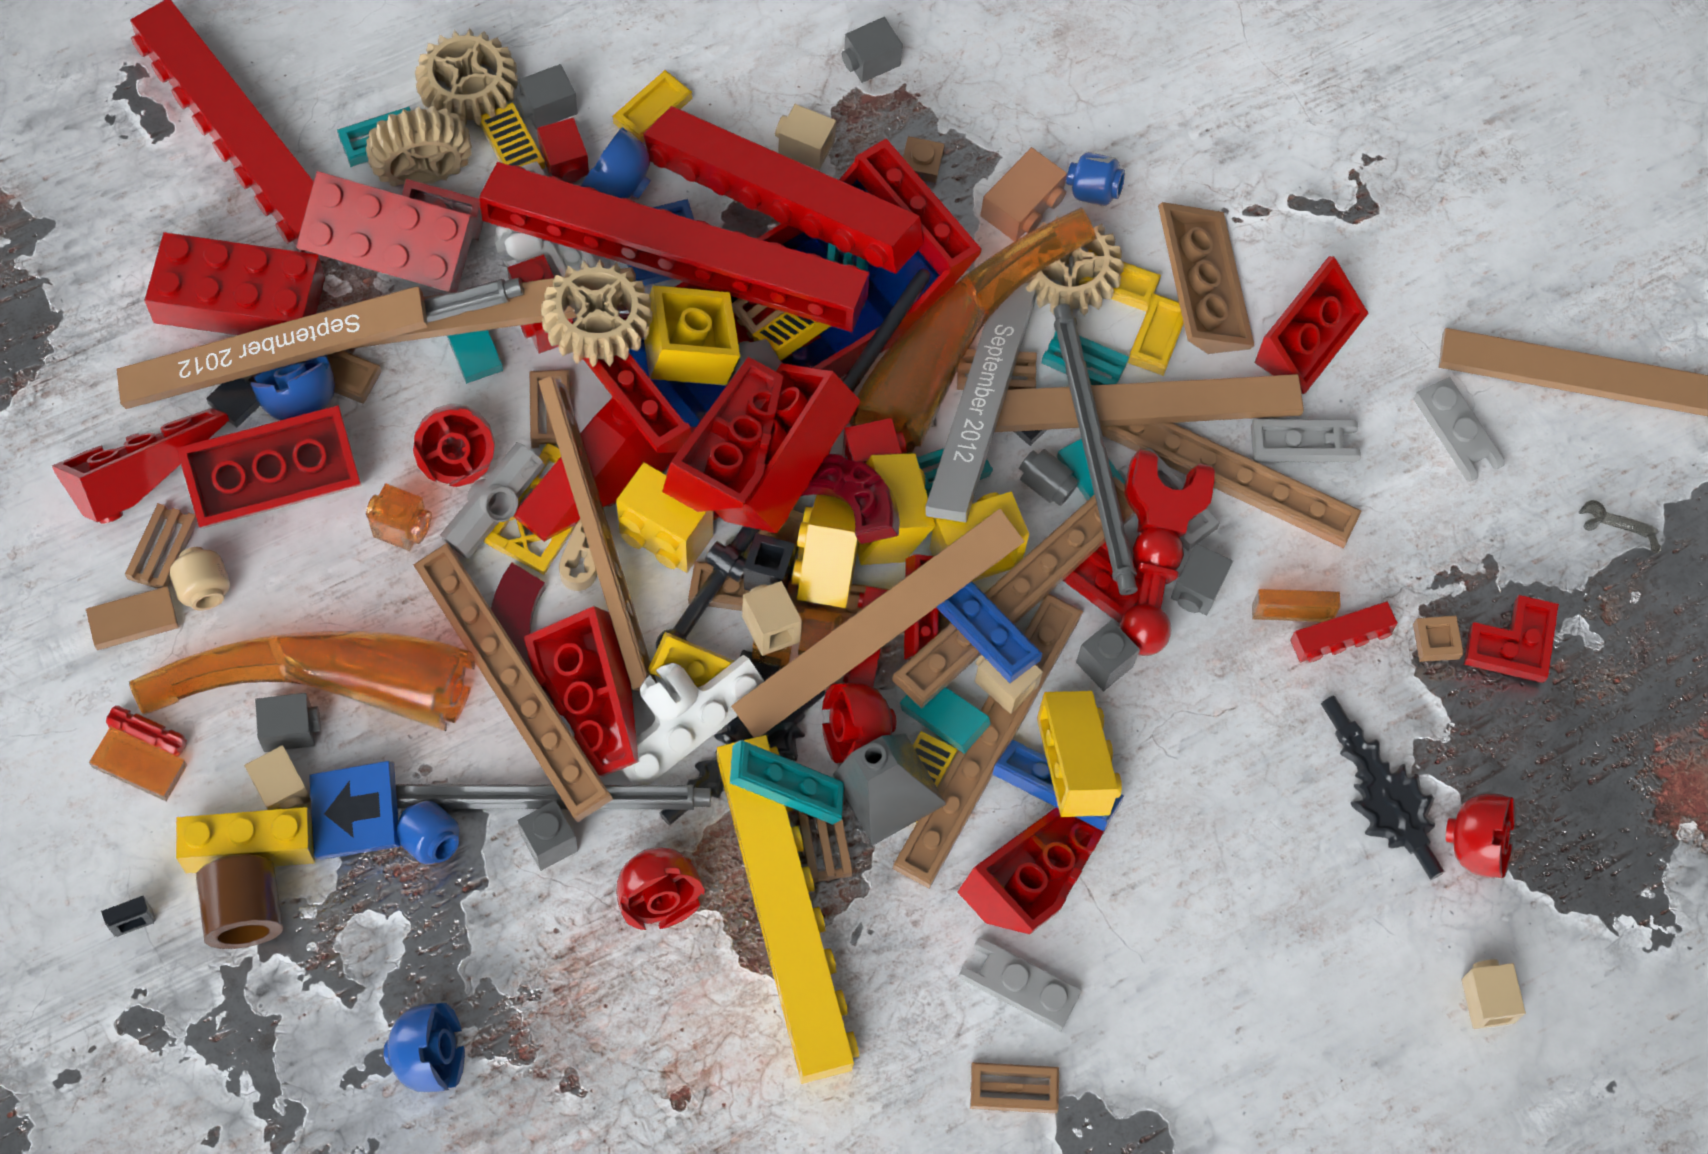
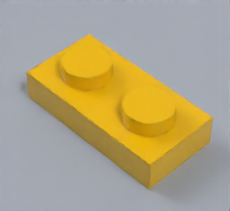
M665 632L648 670L650 674L660 677L656 669L666 664L675 663L684 668L696 687H700L713 679L735 660Z

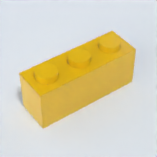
M1093 691L1044 692L1037 715V722L1060 816L1110 815L1115 799L1121 796L1122 782L1120 774L1114 773L1112 743L1110 740L1105 739L1103 732L1104 714L1102 708L1096 706Z
M307 807L176 817V859L186 874L197 873L204 865L218 858L235 854H251L266 857L274 863V867L315 864L312 817Z

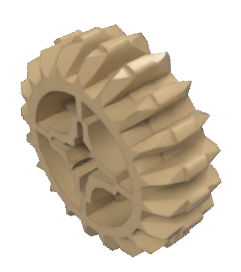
M470 28L466 35L459 36L454 30L452 38L446 39L439 35L438 45L428 43L426 48L427 54H420L419 66L415 70L416 89L426 109L434 106L437 111L448 109L450 114H458L460 120L465 122V125L468 120H474L480 126L481 115L487 113L490 117H494L496 115L495 109H505L507 102L514 100V90L518 86L517 65L514 59H512L508 47H502L498 37L489 41L485 31L476 37ZM482 64L491 68L496 73V76L489 74L488 69L481 67ZM438 80L445 82L447 87L452 88L451 92L442 88L437 83Z
M417 106L412 111L403 109L401 114H389L387 121H378L377 128L369 131V138L366 140V152L373 174L378 175L380 181L389 182L390 186L404 185L406 179L424 184H433L439 180L447 181L450 174H459L460 168L468 165L472 145L469 130L465 126V122L460 120L458 114H450L448 109L437 111L434 106L428 109H420Z
M1073 214L1069 218V223H1063L1058 216L1054 219L1053 227L1042 222L1040 233L1031 231L1029 243H1024L1021 248V255L1023 257L1019 259V270L1022 272L1020 274V281L1029 283L1026 287L1028 292L1036 289L1037 305L1039 308L1050 303V312L1053 315V309L1061 304L1070 305L1072 313L1073 309L1079 308L1084 316L1088 313V305H1092L1099 310L1102 307V298L1111 300L1114 293L1113 288L1120 286V274L1123 272V262L1120 260L1122 257L1120 246H1114L1115 237L1113 233L1104 235L1105 227H1103L1102 223L1091 228L1089 217L1082 224L1076 223L1077 219ZM1062 247L1058 251H1052L1056 248ZM1080 247H1083L1088 250L1090 249L1094 252H1086L1082 250ZM1070 256H1073V265H1075L1072 270V276H1069V267H1067ZM1082 278H1094L1090 282L1078 286ZM1049 279L1057 280L1062 285L1056 284Z
M601 259L596 264V267L589 268V265L583 260L579 271L568 266L567 270H565V277L555 275L553 287H547L544 293L545 301L541 304L542 327L548 333V340L551 346L559 345V352L562 357L573 352V360H575L576 364L586 357L589 358L592 367L597 364L598 359H605V362L611 366L613 356L615 355L626 361V358L629 356V349L638 351L641 347V339H647L649 335V325L652 322L653 313L651 311V298L649 294L645 293V286L642 281L634 282V275L631 270L620 274V267L617 262L610 269L604 268V263ZM620 302L629 312L626 321L619 317V311H617V305ZM568 306L575 310V315L577 316V321L573 325L564 315Z

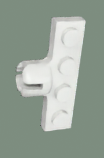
M537 161L521 166L528 171L545 176ZM496 226L495 246L499 255H510L502 258L503 263L508 267L543 254L554 274L565 277V270H567L568 266L579 271L583 260L589 265V268L596 267L597 263L590 253L501 226Z
M742 655L713 679L700 687H696L684 668L675 663L666 664L656 669L666 684V688L660 682L655 683L650 675L645 678L640 687V695L654 713L655 721L651 727L636 737L639 762L621 769L631 785H650L737 717L731 705L764 682L749 658Z

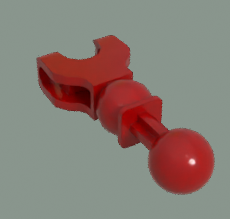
M1139 449L1132 457L1124 488L1126 501L1138 518L1137 532L1140 534L1137 536L1133 546V559L1137 565L1135 567L1137 571L1136 578H1141L1137 605L1125 612L1121 618L1119 628L1140 649L1138 655L1151 656L1163 650L1170 640L1171 623L1166 613L1161 609L1165 584H1169L1178 578L1179 572L1176 570L1180 567L1184 556L1183 543L1180 537L1186 534L1188 522L1203 512L1211 503L1215 469L1211 465L1198 463L1187 474L1182 490H1173L1165 486L1158 477L1157 455L1144 449Z

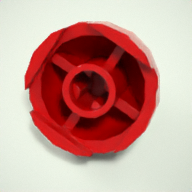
M450 403L436 407L424 416L415 431L413 454L417 466L428 479L434 482L437 480L452 487H460L474 483L487 472L494 455L495 439L489 423L480 412L467 405Z
M861 683L832 684L826 690L822 710H830V723H822V730L826 749L834 763H843L855 750L881 736L892 735L895 732L897 725L895 712L889 707L882 694L874 687Z
M1480 794L1469 798L1460 807L1456 818L1448 819L1446 843H1453L1455 857L1462 867L1471 873L1486 878H1505L1513 845L1509 844L1510 830H1514L1515 825L1514 798L1504 796L1503 794Z
M650 848L636 854L625 863L619 872L616 887L617 901L623 918L628 925L640 930H646L644 923L652 924L659 922V929H663L686 920L697 911L700 906L698 898L701 893L703 895L705 893L701 878L691 860L684 854L671 848Z

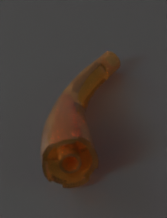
M1080 207L1037 228L1001 249L967 273L927 308L884 353L857 394L861 402L849 422L850 425L855 426L892 418L895 431H902L904 435L907 454H912L916 446L921 447L948 393L958 367L988 318L1016 289L1035 274L1062 257L1097 239L1092 224L1083 208Z
M332 630L297 632L264 636L206 650L129 681V686L143 715L178 703L180 699L218 687L242 683L289 682L337 694L446 731L447 723L445 721L456 723L469 697L471 687L464 685L466 668L475 669V657L472 651L441 641L405 634Z

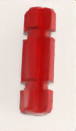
M116 705L107 715L106 723L110 729L121 734L125 732L128 737L156 750L160 748L163 753L169 756L179 757L186 747L187 740L183 734L172 729L168 731L165 729V726L137 713L133 715L130 713V710Z

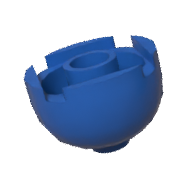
M622 127L603 151L594 168L590 170L581 187H591L599 192L618 198L629 199L633 195L639 199L651 182L646 177L650 166L649 153L638 138Z
M327 355L258 373L254 377L257 383L251 382L252 389L263 410L277 420H284L325 409L334 396L335 378Z
M447 1003L423 1004L410 1008L395 1021L388 1040L384 1045V1058L387 1065L391 1066L394 1075L407 1088L417 1092L447 1091L449 1090L448 1088L456 1087L459 1084L464 1069L465 1049L464 1046H459L456 1049L454 1032H461L462 1029L455 1011Z

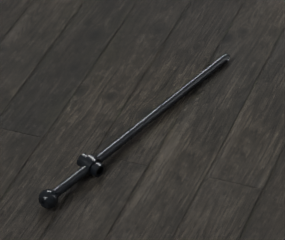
M920 269L916 272L842 380L852 392L858 387L928 284L930 272L927 269ZM743 526L731 544L725 546L719 541L713 544L705 558V562L713 566V571L674 628L664 630L657 637L656 650L665 632L687 641V636L725 580L732 578L740 583L744 579L743 568L747 559L743 555L753 541L755 533L759 532V529Z

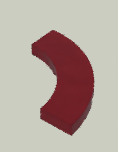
M829 454L823 460L812 477L808 488L801 496L828 495L846 502L853 510L855 537L861 544L899 536L900 521L897 503L892 491L881 476L871 466L862 461L855 462L845 459L839 454Z
M511 562L497 586L491 610L533 673L524 636L531 634L533 614L541 595L546 589V584ZM541 686L553 705L555 702L553 701L552 697L550 696L544 686Z

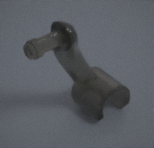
M1595 500L1586 502L1578 512L1579 514L1590 513L1595 517L1584 524L1583 527L1587 531L1595 530L1600 523L1636 533L1645 538L1648 537L1651 551L1654 554L1661 552L1662 548L1656 537L1659 531L1650 524L1608 513L1604 505Z

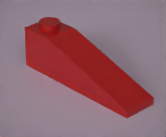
M748 357L670 462L662 492L697 512L742 508L763 476L784 376Z
M613 397L580 433L603 508L607 505L611 507L617 503V498L643 462L664 473L678 453H657ZM562 457L552 466L513 516L544 542L575 526L580 520Z
M592 606L524 636L533 675L540 686L546 688L555 702L553 706L559 715L564 716L575 733V740L598 776L604 777L638 763L631 682L609 612Z
M1056 807L977 864L957 893L986 924L1030 935L1061 910L1069 892L1078 880L1082 869L1095 850L1105 830L1102 831L1075 816L1061 817L1059 808Z

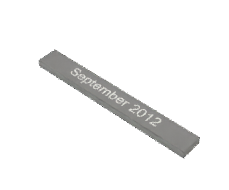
M999 279L926 504V516L967 522L1037 297L1036 289L1031 292L1026 290L1029 283Z

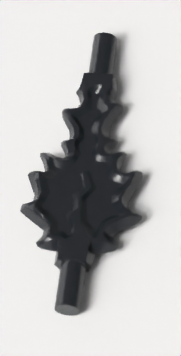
M825 689L762 735L767 736L770 748L777 747L780 756L797 761L796 739L805 737L800 722L805 717L804 713L825 696ZM738 716L724 726L728 729L726 732L714 735L718 741L724 742L726 745L753 738ZM717 756L712 760L696 763L695 768L700 774L697 778L689 779L687 785H694L695 788H711V796L720 798L724 786L717 763ZM663 809L659 814L670 826L688 810Z
M1335 696L1327 698L1321 703V706L1337 730L1335 735L1339 743L1344 746L1340 754L1355 764L1358 770L1355 777L1363 781L1361 784H1354V788L1363 796V800L1352 801L1351 806L1369 820L1370 825L1365 834L1373 837L1387 838L1389 840L1388 847L1391 849L1404 846L1410 854L1414 853L1430 880L1439 877L1445 871L1429 847L1431 841L1426 835L1435 827V823L1427 818L1435 798L1432 794L1425 795L1422 793L1418 774H1414L1411 778L1407 777L1405 764H1402L1397 771L1391 773L1390 763L1388 761L1383 762L1380 757V743L1378 739L1367 742L1364 739V730L1360 728L1356 721H1350Z

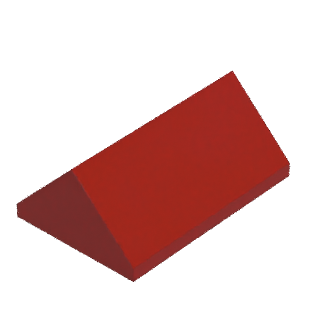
M1329 256L1264 336L1254 362L1273 376L1298 375L1301 394H1306L1369 314L1335 256Z

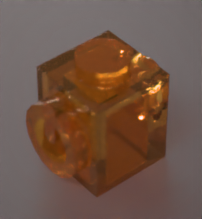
M385 483L380 494H374L370 499L366 509V517L368 518L374 538L411 551L414 543L420 544L427 535L432 521V512L425 509L422 497Z

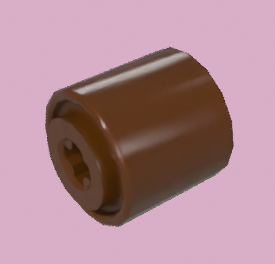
M251 854L228 855L204 865L197 871L196 884L205 944L218 949H239L266 943L282 933L283 923L275 868L271 860Z

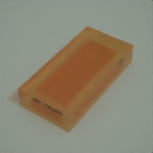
M1258 589L1252 603V620L1324 622L1335 618L1341 607L1340 592Z
M111 726L89 761L92 768L166 802L187 767L184 759Z

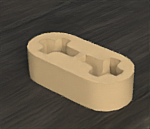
M581 519L576 524L559 563L561 582L565 587L573 591H582L591 587L598 575L590 548H586L587 540ZM584 558L586 573H579L577 578L572 577L570 568H576L580 559Z

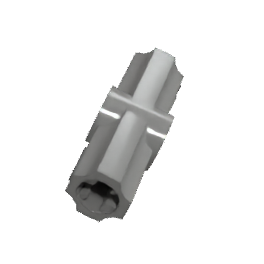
M516 442L487 479L478 480L471 486L467 496L468 502L440 534L442 540L445 543L448 542L450 547L460 555L469 559L499 522L508 521L514 516L518 507V498L545 467L543 461L523 444ZM496 493V501L489 508V501Z

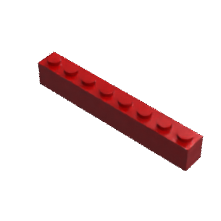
M163 0L130 19L135 33L131 40L136 50L142 57L148 55L152 59L151 66L162 83L169 81L173 87L171 92L182 109L190 108L194 114L192 115L193 122L203 136L209 133L214 139L212 145L223 162L230 160L235 166L233 172L244 189L252 188L256 194L254 199L265 216L273 215L277 221L275 226L283 240L287 244L293 241L297 246L314 181L171 0Z
M671 106L643 133L650 162L655 166L668 169L681 175L687 181L696 182L711 189L718 195L727 196L738 201L748 209H755L773 217L779 223L797 228L812 238H818L832 244L842 252H849L867 260L875 267H882L896 274L923 245L919 215L676 107Z

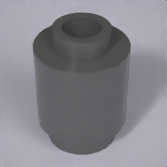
M1043 449L1039 454L1034 450L1031 451L1019 467V470L1023 472L1020 480L1047 502L1051 503L1054 501L1059 506L1066 502L1080 483L1073 476L1075 472L1046 449Z

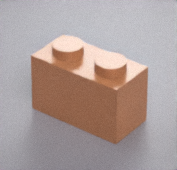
M1031 147L983 196L980 216L1014 242H1017L1025 232L1031 234V231L1038 227L1044 212L1049 207L1055 209L1062 202L1067 192L1064 189L1067 173Z

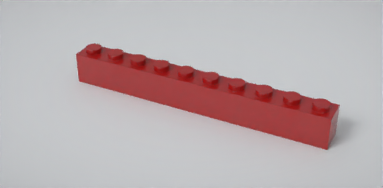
M497 162L479 196L481 216L484 222L713 291L729 292L730 296L853 332L868 297L869 272L860 270L856 266L843 265L823 259L813 253H803L786 248L776 242H766L749 237L739 231H729L712 226L702 220H692L675 215L668 210L655 209L636 203L628 198H618L599 192L591 187H581L554 176H544L528 171L521 166H511Z

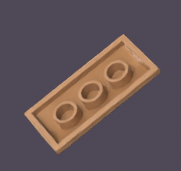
M1166 202L1160 203L1158 209L1187 340L1207 354L1251 349L1255 345L1224 212Z

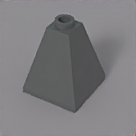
M906 734L885 735L852 752L833 773L835 779L844 783V795L872 845L879 843L946 805Z

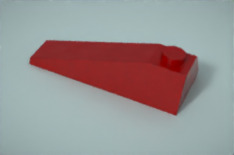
M210 408L164 424L160 428V434L145 433L139 435V433L127 436L126 442L122 447L104 450L101 445L54 464L52 468L84 517L101 524L110 523L123 516L122 511L135 506L181 465L177 452L178 447L208 440L229 421L227 413Z

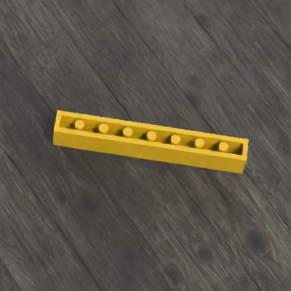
M766 735L744 740L779 755L777 747H769ZM737 742L717 747V763L801 1084L850 1072L854 1066L853 1058L859 1057L858 1045L854 1032L846 1033L842 1016L848 1015L847 1005L842 989L834 990L831 974L837 973L836 964L831 948L823 949L819 933L826 932L825 923L820 907L812 908L809 892L815 891L809 866L801 867L798 852L804 851L801 833L798 826H790L787 812L793 811V808L731 784L732 748Z

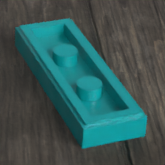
M743 740L733 745L730 771L731 784L830 824H835L842 820L844 783Z

